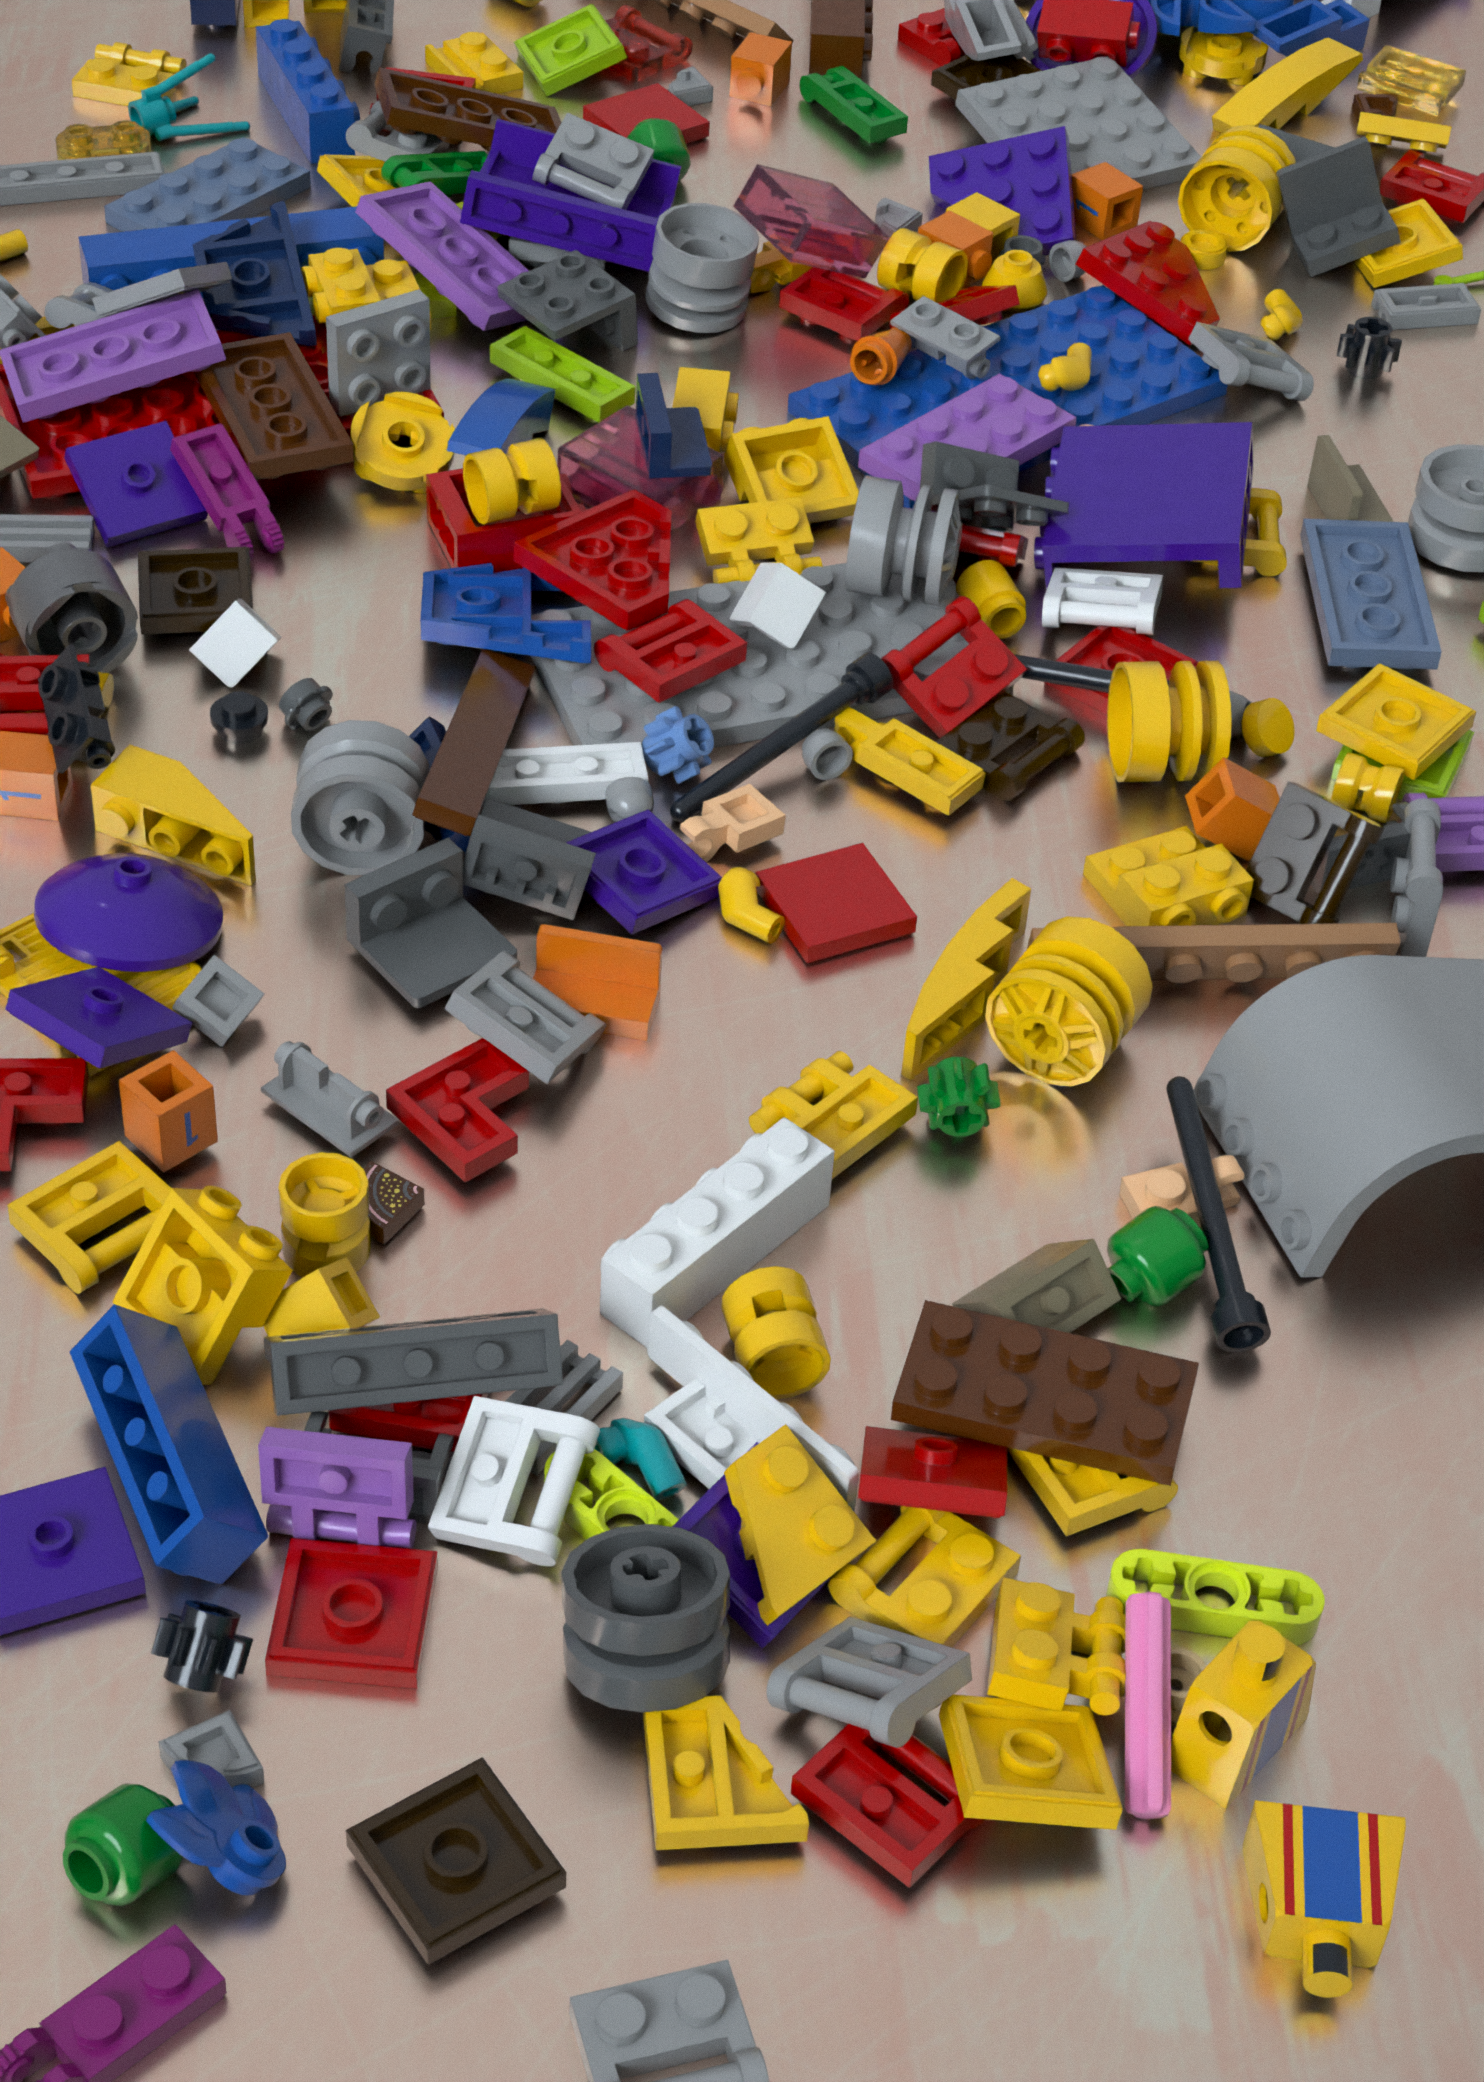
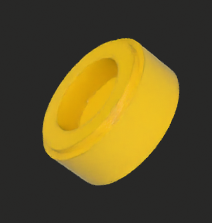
M1200 229L1189 231L1181 237V242L1188 247L1198 269H1216L1225 263L1228 243L1220 234Z
M1267 698L1252 702L1246 707L1242 718V733L1246 744L1253 753L1260 757L1282 754L1290 749L1295 734L1294 722L1289 709L1282 701L1277 698Z

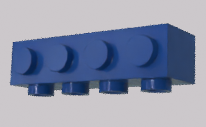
M279 19L273 21L270 25L257 26L258 77L310 164L319 163L320 155L324 154L355 155V150L347 144L346 131L354 122L360 120L358 106L355 101L350 102L342 80H337L333 75L329 59L321 56L315 37L308 35L300 21Z
M114 1304L69 1351L155 1565L171 1570L180 1576L189 1575L222 1585L269 1535L178 1327Z

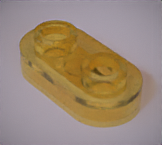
M129 120L118 121L113 125L90 127L85 124H73L66 127L55 139L58 160L151 152L149 131L138 123Z

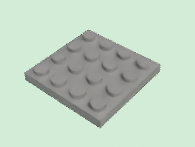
M1108 56L1097 57L1070 65H1062L1035 73L1022 74L991 83H982L977 86L960 89L957 93L956 107L987 143L1065 126L1069 137L1072 174L1107 162L1143 185V190L1184 180L1201 157L1124 70Z

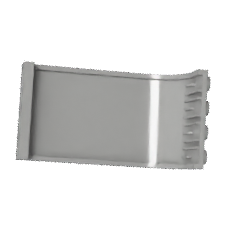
M1358 955L1316 965L1286 979L1257 999L1235 1020L1214 1050L1193 1089L1197 1106L1226 1155H1233L1245 1174L1242 1180L1300 1277H1322L1358 1218L1378 1197L1396 1183L1436 1162L1460 1155L1484 1153V959Z

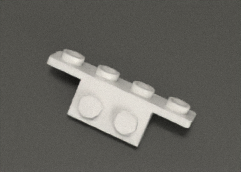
M662 1305L649 1313L648 1356L683 1387L645 1413L644 1423L657 1427L663 1433L675 1460L710 1489L724 1475V1471L735 1460L744 1455L756 1442H762L786 1424L848 1505L855 1511L859 1470L851 1457L841 1447L826 1442L803 1422L793 1407L787 1403L778 1402L753 1381L749 1372L741 1364L729 1361L704 1340L699 1330L688 1321H681Z

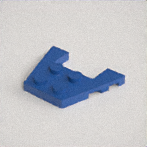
M486 563L423 572L420 618L421 640L437 642L443 645H460L578 663H591V620H531V592L561 590L539 578L526 568L494 572L493 565Z

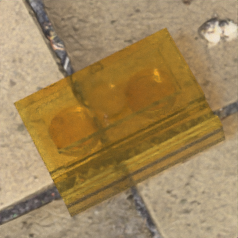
M1385 45L1367 65V71L1360 72L1357 90L1369 94L1398 95V103L1438 115L1441 106H1446L1463 87L1466 70Z

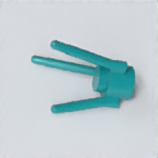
M212 53L195 61L160 84L141 90L142 98L128 104L129 117L137 135L140 138L155 135L158 141L177 136L247 131L250 129V123L243 121L171 126V124L176 123V112L197 105L199 99L196 96L171 102L168 96L161 97V95L213 63L216 57Z

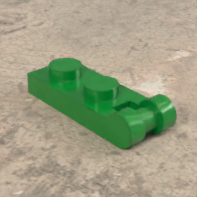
M838 66L828 69L826 75L822 76L818 73H812L801 77L799 83L800 92L806 102L817 101L868 143H881L890 137L907 133L908 116L846 67Z
M485 151L395 155L391 156L383 164L381 176L394 188L431 181L449 198L453 194L466 192L468 176L471 170L480 172L488 154Z

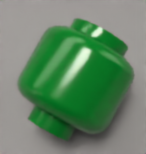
M650 118L638 123L627 137L628 139L654 149L653 159L681 166L678 182L688 173L691 165L690 153L683 134L675 123L665 119Z
M1160 1206L1145 1209L1108 1239L1107 1253L1111 1263L1108 1271L1118 1293L1127 1301H1133L1138 1297L1143 1302L1156 1307L1169 1303L1204 1274L1206 1265L1204 1253L1208 1251L1207 1239L1197 1223L1181 1209L1174 1208L1170 1211Z
M125 1783L73 1816L65 1831V1849L62 1853L63 1866L72 1885L90 1900L102 1901L109 1905L125 1906L139 1899L175 1873L182 1862L183 1856L166 1843L146 1821L150 1812L160 1808L172 1807L175 1804L166 1796L158 1794L143 1785Z

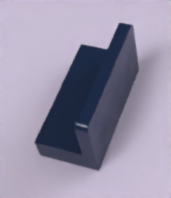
M637 373L635 419L649 479L710 476L712 474V460L699 409L696 407L666 408L658 373Z

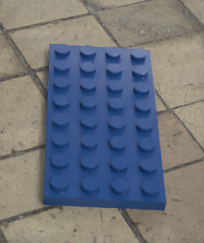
M1101 285L982 326L1000 336V341L986 351V359L990 360V368L983 378L975 377L969 379L965 377L962 372L946 364V354L937 360L917 349L907 354L894 377L886 384H865L858 380L853 372L790 393L788 397V412L796 419L807 418L810 420L829 416L846 461L864 476H872L858 468L860 449L998 374L1015 380L1022 387L1044 399L1054 402L1059 408L1077 417L1075 426L1084 424L1094 426L1146 425L1224 396L1227 393L1228 385L1221 382L1218 369L1206 364L1202 357L1181 343L1175 336L1166 332L1147 318L1144 313L1136 310L1117 296L1112 290ZM1074 343L1087 344L1092 351L1091 374L1088 383L1083 388L1075 391H1067L1061 387L1053 392L1045 390L1038 376L1040 367L1050 364L1052 358L1067 356L1068 348ZM1052 448L1020 465L1019 472L1050 461ZM904 495L903 507L913 509L915 501Z

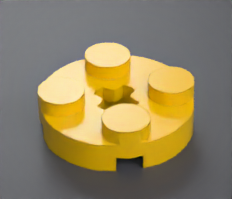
M1191 26L1182 34L1179 57L1184 63L1183 71L1189 77L1205 78L1211 76L1225 78L1231 84L1242 86L1249 84L1253 80V75L1259 73L1265 67L1268 45L1263 41L1260 44L1257 40L1253 39V34L1250 32L1214 34L1198 31L1193 33L1194 26Z
M388 393L384 395V401L376 402L370 407V401H368L356 412L351 425L350 439L353 443L354 469L356 474L362 479L373 481L389 489L413 491L418 494L426 493V474L449 471L452 466L455 453L447 451L448 440L455 430L453 423L450 427L448 421L442 417L443 409L434 401L415 393ZM400 435H407L410 437V444L413 446L409 448L398 447L390 440L397 441Z

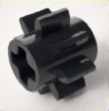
M1362 317L1355 322V325L1348 324L1345 334H1340L1336 356L1347 358L1345 367L1353 376L1362 379H1375L1380 377L1383 371L1390 372L1392 363L1398 362L1402 340L1391 338L1393 329L1386 320L1378 317Z
M187 1600L185 1601L181 1616L169 1613L167 1618H161L151 1654L168 1658L163 1677L176 1685L188 1689L214 1693L219 1691L223 1676L236 1679L238 1674H243L253 1638L236 1634L241 1615L216 1604Z

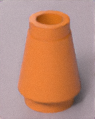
M891 328L890 330L859 339L852 348L850 358L851 370L855 377L861 382L870 385L888 383L911 350L912 341L909 334L898 328Z

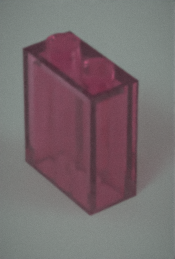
M760 164L756 165L733 205L790 262L860 278L867 277L890 239L873 220L833 183Z
M628 405L558 448V470L560 474H567L576 503H582L587 509L635 489L672 511L671 531L696 516L698 509L711 507L721 499L724 486L722 480L723 454L709 447L712 460V474L710 476L649 479L635 419L636 409Z

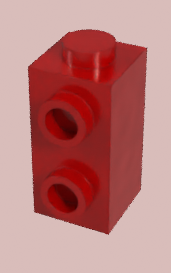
M1044 0L1037 29L1039 57L1049 58L1055 62H1083L1097 57L1108 56L1119 66L1126 67L1130 49H1138L1141 33V22L1134 21L1133 3L1113 0Z

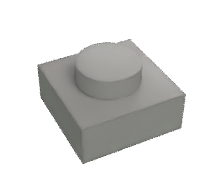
M213 955L177 998L172 1009L191 1021L192 1025L223 1047L258 1005L265 993L217 956Z

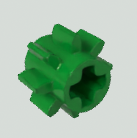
M950 1057L940 1061L935 1067L930 1066L928 1068L930 1084L917 1086L920 1111L928 1113L929 1125L932 1130L940 1128L948 1135L963 1137L978 1132L983 1126L987 1127L990 1125L987 1109L998 1108L1001 1106L998 1083L990 1080L986 1063L977 1065L973 1060L966 1057Z

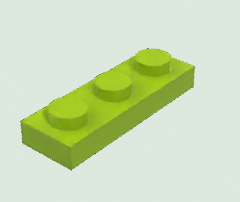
M526 326L490 344V363L524 382L556 389L554 399L598 423L604 422L635 404L636 386Z

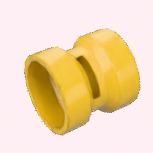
M1348 752L1340 767L1331 800L1350 810L1358 809L1364 811L1371 820L1380 823L1389 822L1393 813L1392 805L1397 802L1405 770L1390 764L1376 767L1368 764L1365 757Z

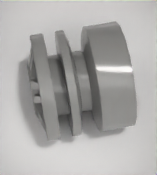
M686 203L671 207L661 214L656 225L652 250L654 259L649 270V282L645 295L649 310L661 321L675 328L695 333H718L734 328L744 320L747 309L748 295L751 287L750 277L754 269L759 243V235L755 226L741 214L726 207L708 203Z
M866 475L859 490L851 527L845 574L846 590L848 592L883 597L889 586L892 573L902 575L904 601L913 602L919 580L923 578L926 579V605L940 607L945 589L954 576L960 549L962 522L960 521L959 490L945 488L941 496L938 512H931L932 486L923 485L912 509L903 507L904 492L901 481Z

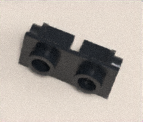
M69 644L57 659L44 669L41 677L38 679L39 695L43 701L49 729V742L53 748L57 772L62 774L75 759L87 762V765L93 769L105 768L111 763V757L115 753L108 721L99 718L105 712L99 685V674L95 669L91 668L90 664L78 662L75 645Z

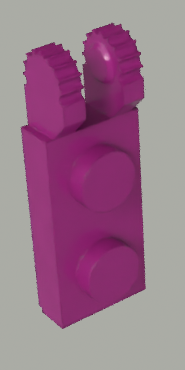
M220 423L172 438L170 451L218 531H223L227 547H249L250 561H252L254 558L253 545L243 524L253 521L257 537L263 543L267 552L273 554L282 551L285 547L284 536L269 509L270 502L252 472L249 471L247 464L224 426Z
M174 1924L39 2022L40 2027L27 2028L13 2038L11 2043L5 2044L4 2048L0 2050V2082H23L25 2077H30L56 2057L63 2064H58L44 2074L41 2080H36V2082H112L222 2000L224 1995L227 1994L225 1978L182 1930Z

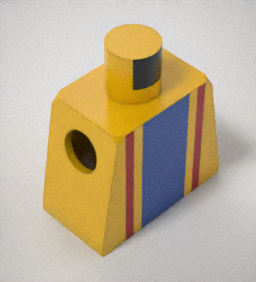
M1258 1620L1248 1621L1195 1678L1190 1686L1171 1739V1771L1226 1810L1307 1719L1316 1670V1662L1312 1656L1284 1638L1273 1627L1265 1625ZM1224 1720L1229 1724L1232 1732L1230 1741L1217 1739Z
M1255 1800L1243 1841V1857L1261 1946L1271 1957L1302 1960L1303 1987L1307 1992L1326 1998L1345 1995L1353 1986L1352 1966L1370 1968L1378 1964L1392 1920L1406 1830L1405 1817Z

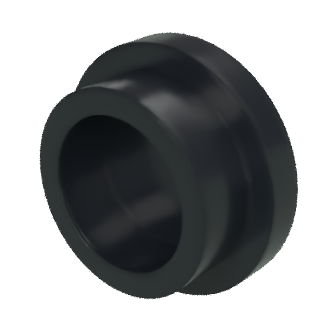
M232 692L213 703L210 708V722L222 740L232 744L250 743L262 735L263 728L268 722V707L263 700L249 693Z

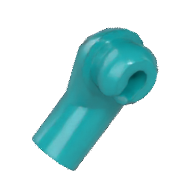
M619 1418L612 1420L610 1427L600 1428L594 1449L614 1465L624 1460L627 1464L639 1466L655 1500L669 1498L685 1489L687 1483L665 1436L657 1427L628 1418Z

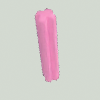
M1145 1592L1130 1595L1125 1606V1809L1127 1813L1134 1815L1135 1818L1158 1819L1168 1816L1171 1810V1604L1167 1598L1161 1596V1593Z

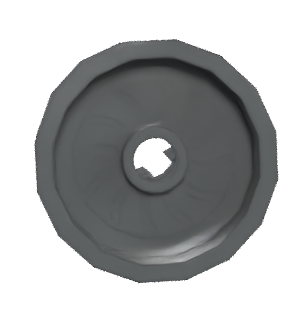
M644 1524L617 1527L591 1536L570 1552L561 1571L562 1605L566 1620L563 1626V1655L567 1678L585 1697L614 1709L642 1713L672 1710L704 1698L723 1681L730 1663V1629L726 1618L730 1607V1573L725 1555L708 1539L682 1528Z

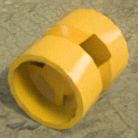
M900 228L892 234L881 253L877 268L878 285L887 291L895 288L907 293L909 297L913 295L915 301L923 296L936 303L953 298L964 285L968 267L967 255L963 250L942 242H934L932 244V241L927 236L906 228Z
M537 438L511 444L506 454L496 447L469 453L464 458L463 479L466 495L474 516L483 525L511 519L516 515L517 508L522 513L528 515L555 509L559 506L561 499L559 471L552 450L545 440Z
M320 1152L310 1154L290 1163L281 1174L278 1186L280 1215L282 1218V1252L286 1264L297 1275L305 1277L321 1267L348 1257L355 1272H358L369 1259L371 1248L370 1220L368 1217L369 1185L364 1169L353 1159L338 1153Z
M772 1266L748 1272L729 1285L722 1296L721 1309L729 1336L735 1345L734 1354L736 1361L749 1372L753 1381L776 1400L795 1397L819 1384L830 1370L831 1356L822 1328L816 1319L817 1312L809 1286L803 1275L791 1268Z

